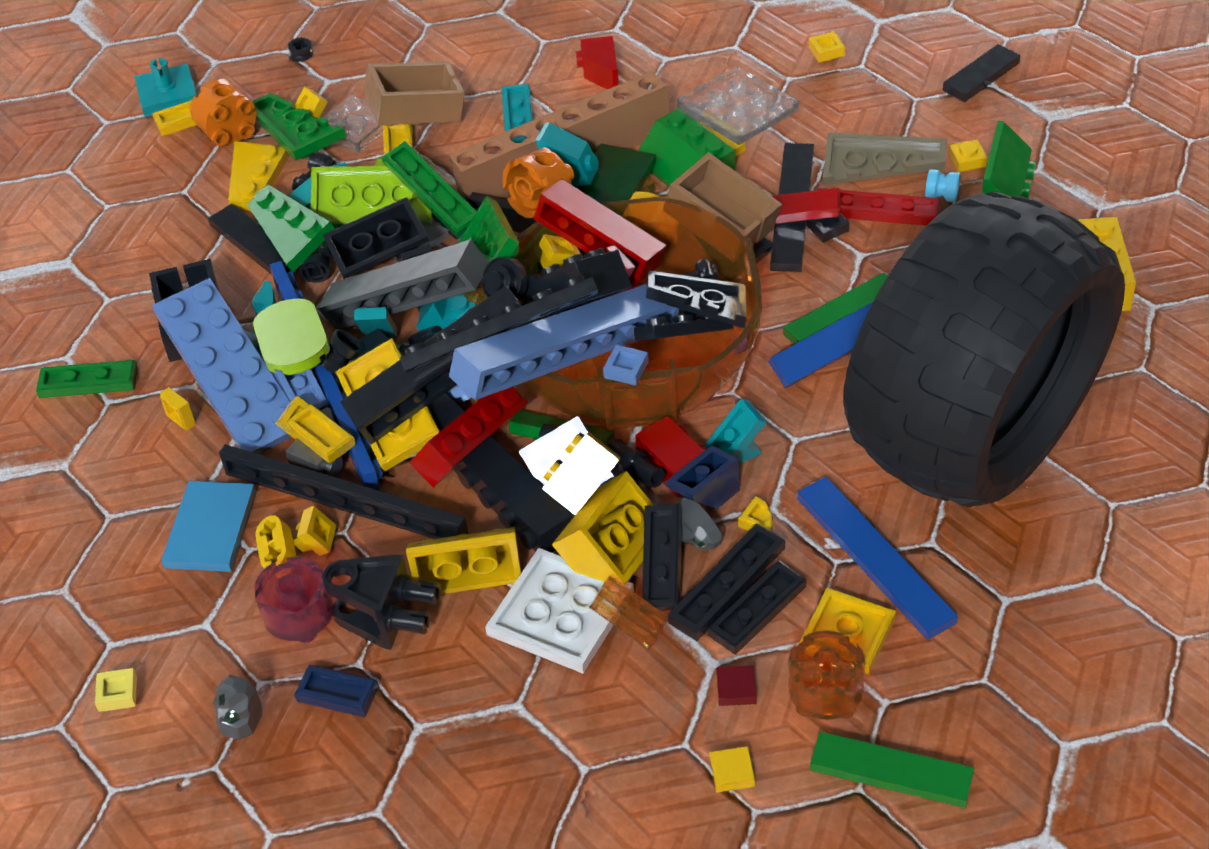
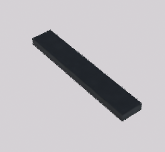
M784 144L778 195L810 191L814 144ZM806 220L775 224L770 271H802Z

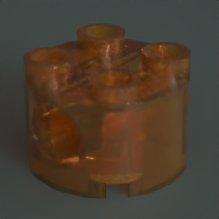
M828 630L811 632L804 636V641L799 643L797 647L795 644L791 648L788 659L790 676L788 690L790 699L795 704L799 715L830 720L849 718L855 714L857 706L862 701L864 692L863 679L866 662L863 650L858 644L855 647L854 644L850 643L848 636Z

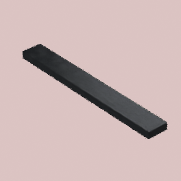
M226 444L219 451L225 473L228 476L433 539L468 534L465 516Z

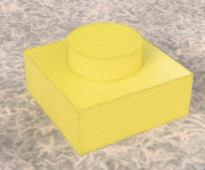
M134 668L96 674L95 705L98 712L136 707L137 675Z

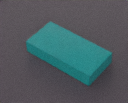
M356 308L354 310V321L363 336L379 329L388 339L397 338V327L387 308Z

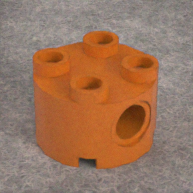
M212 80L199 89L201 93L198 97L194 95L190 106L192 120L217 146L231 145L235 141L248 139L254 134V124L257 115L255 105L229 80Z
M541 148L507 163L503 171L502 184L504 190L509 189L511 197L507 199L513 209L525 218L534 217L541 194L561 179L571 185L574 172L572 167L567 163L564 164L556 153L548 148Z

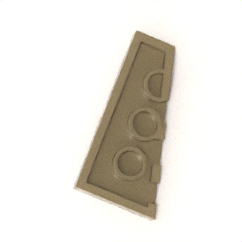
M828 133L822 186L929 172V169L945 170L947 139Z

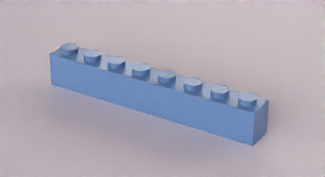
M646 284L456 348L454 349L449 377L469 396L477 400L612 351L615 345L626 346L637 342L634 336L635 327L647 326L646 319L666 317L667 323H673V316H678L679 308L647 299Z

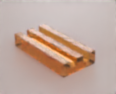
M611 576L604 581L589 606L590 609L647 649H650L655 644L657 636L663 630L662 627L668 621L667 615ZM605 599L607 602H609L614 607L619 609L620 613L611 608L606 603H604L602 600ZM633 619L634 621H636L637 623H639L640 625H642L644 628H646L647 630H649L650 633H647L646 631H644L643 629H641L639 626H637L636 624H634V623L631 622L630 620Z

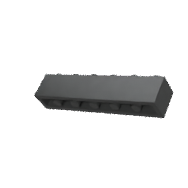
M470 239L334 282L317 309L335 330L357 325L354 321V310L356 308L385 307L391 315L476 290L489 262Z

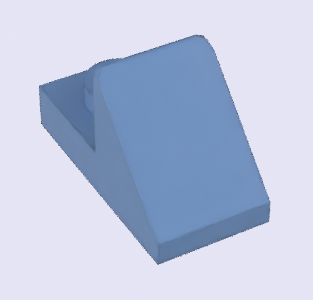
M311 369L293 375L283 374L282 370H277L276 373H273L275 380L290 402L294 397L299 396L306 403L312 404L319 410L329 405Z

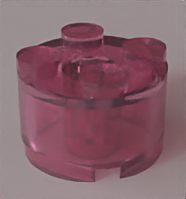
M304 557L287 558L286 563L276 566L274 562L259 574L254 585L255 598L264 626L273 636L287 641L309 643L330 622L334 603L332 596L326 592L322 580L323 571L318 563Z

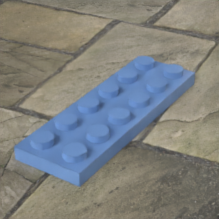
M210 278L152 305L155 316L239 449L261 454L292 438L275 424L290 401L272 373L267 369L261 356Z

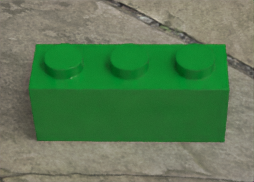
M680 108L656 120L638 149L641 152L656 154V164L650 173L669 188L672 182L708 152L735 171V150Z
M1004 121L997 122L983 179L982 194L998 192L1010 197L1029 198L1031 181H1027V179L1033 180L1036 162L1030 161L1032 149Z

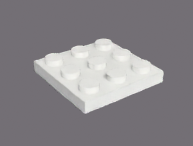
M538 548L485 626L487 636L584 673L633 595L634 586L633 583L627 582L626 585L617 587L575 573L561 556Z

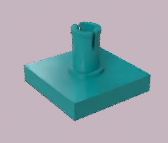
M159 58L161 68H158L156 59H153L149 64L152 72L134 76L144 117L191 101L194 95L197 97L188 63L168 68L167 60Z

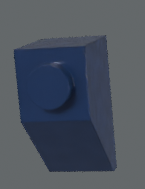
M711 445L668 479L666 487L695 502L718 509L740 491L739 459Z

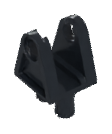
M402 555L338 560L326 566L322 574L326 592L338 599L332 607L335 622L340 627L384 649H392L399 630L425 635L427 633L426 628H429L430 624L429 611L407 609L410 601H416L436 606L438 604L437 599L440 598L441 584L439 582L416 580L407 575ZM348 575L351 577L350 581L344 585H335L331 582L334 576ZM346 604L357 609L350 614H344L340 611Z

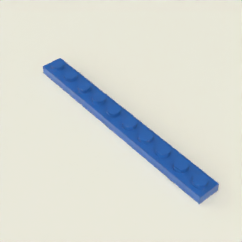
M282 261L269 264L275 287L281 300L304 299L301 290H294L297 288V284L292 271L286 272ZM318 363L317 366L312 368V371L329 404L328 407L331 409L333 419L336 424L354 437L356 445L348 450V453L361 483L365 487L380 491L378 479L383 478L381 468L377 459L370 460L369 456L373 455L369 442L364 437H360V432L340 403V401L347 397L345 392L340 393L339 391L343 389L337 375L327 371Z

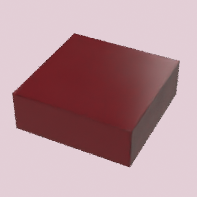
M754 665L716 667L719 706L757 704Z

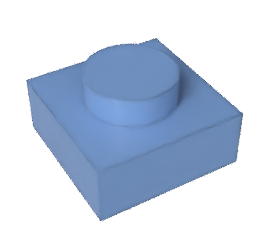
M615 345L603 368L604 378L636 386L649 362L648 352Z

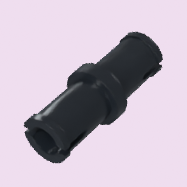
M614 438L607 444V447L621 457L617 463L622 466L624 472L627 471L630 475L638 477L650 488H657L661 485L665 478V471L649 461L643 451L632 449L620 438Z

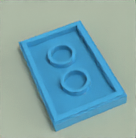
M188 481L161 560L163 567L166 569L231 572L256 494L254 484Z

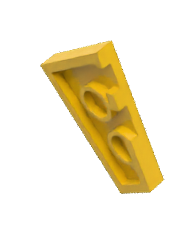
M235 141L229 204L232 203L239 210L251 211L247 204L254 198L255 194L267 184L270 186L274 185L289 158L286 150L279 146Z

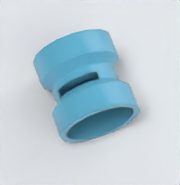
M929 169L925 197L941 198V196H944L947 202L956 203L960 172L951 171L945 176L939 170Z

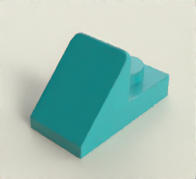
M478 293L460 294L422 305L416 328L418 331L438 325L441 329H444L462 317L463 314L482 303V300Z
M741 398L704 444V447L707 449L712 445L738 458L739 464H742L762 454V450L754 442V438L767 422L750 401Z

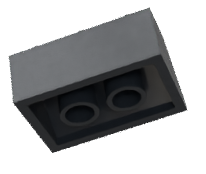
M407 197L323 235L343 279L429 241Z

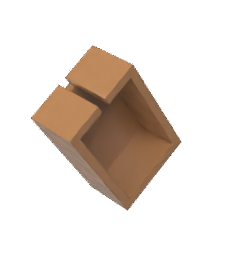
M449 62L367 64L364 95L378 125L393 126L395 124L420 125L422 123L446 124L449 122H460L465 92L458 79H455L456 75Z
M708 152L670 184L664 209L732 259L738 261L754 246L755 242L758 243L774 228L782 204Z

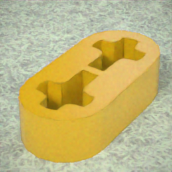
M275 515L268 516L260 522L255 532L260 563L264 569L274 576L282 577L287 575L296 563V551L290 526Z

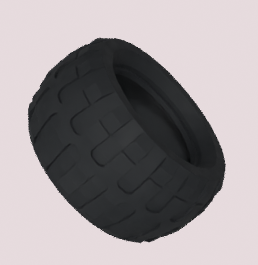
M989 192L959 200L947 207L918 234L895 264L880 288L859 331L848 364L843 392L844 412L853 440L862 446L867 454L883 470L924 495L943 501L950 500L964 507L994 503L1011 494L1036 470L1063 435L1087 396L1108 353L1121 316L1125 295V279L1115 251L1102 243L1099 237L1080 221L1038 200L1019 196L1010 197L998 192Z

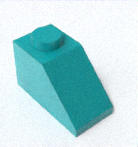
M545 123L535 140L538 148L550 149V151L556 153L562 159L564 164L567 163L572 167L574 172V178L571 181L572 186L591 184L599 168V162L588 142L552 123Z

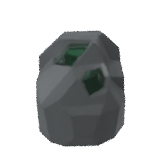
M683 498L676 503L682 507V542L684 544H690L700 550L709 551L715 549L723 542L722 533L698 502L689 498Z
M228 675L219 683L215 691L213 703L216 711V724L223 736L240 740L254 733L262 716V703L256 688L249 681L242 677Z

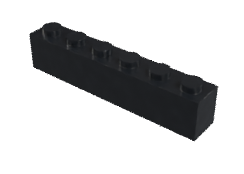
M506 285L472 310L463 314L462 317L445 329L436 333L424 344L429 346L438 342L437 336L451 329H456L457 333L470 328L469 322L482 316L488 315L490 320L502 315V308L519 301ZM453 354L410 373L404 370L401 360H399L365 385L352 392L340 403L358 431L372 445L457 385L449 377Z

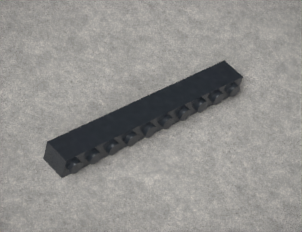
M379 329L358 339L362 350L356 358L349 359L348 364L389 339ZM399 349L401 355L405 356V354ZM446 393L427 405L440 431L465 412ZM489 437L454 471L458 474L465 488H472L478 494L481 503L487 509L492 508L498 514L500 521L506 528L515 527V532L519 535L521 542L527 549H533L536 552L540 548L552 553L556 550L552 546L553 542L573 519V514L542 489L544 486L497 441Z

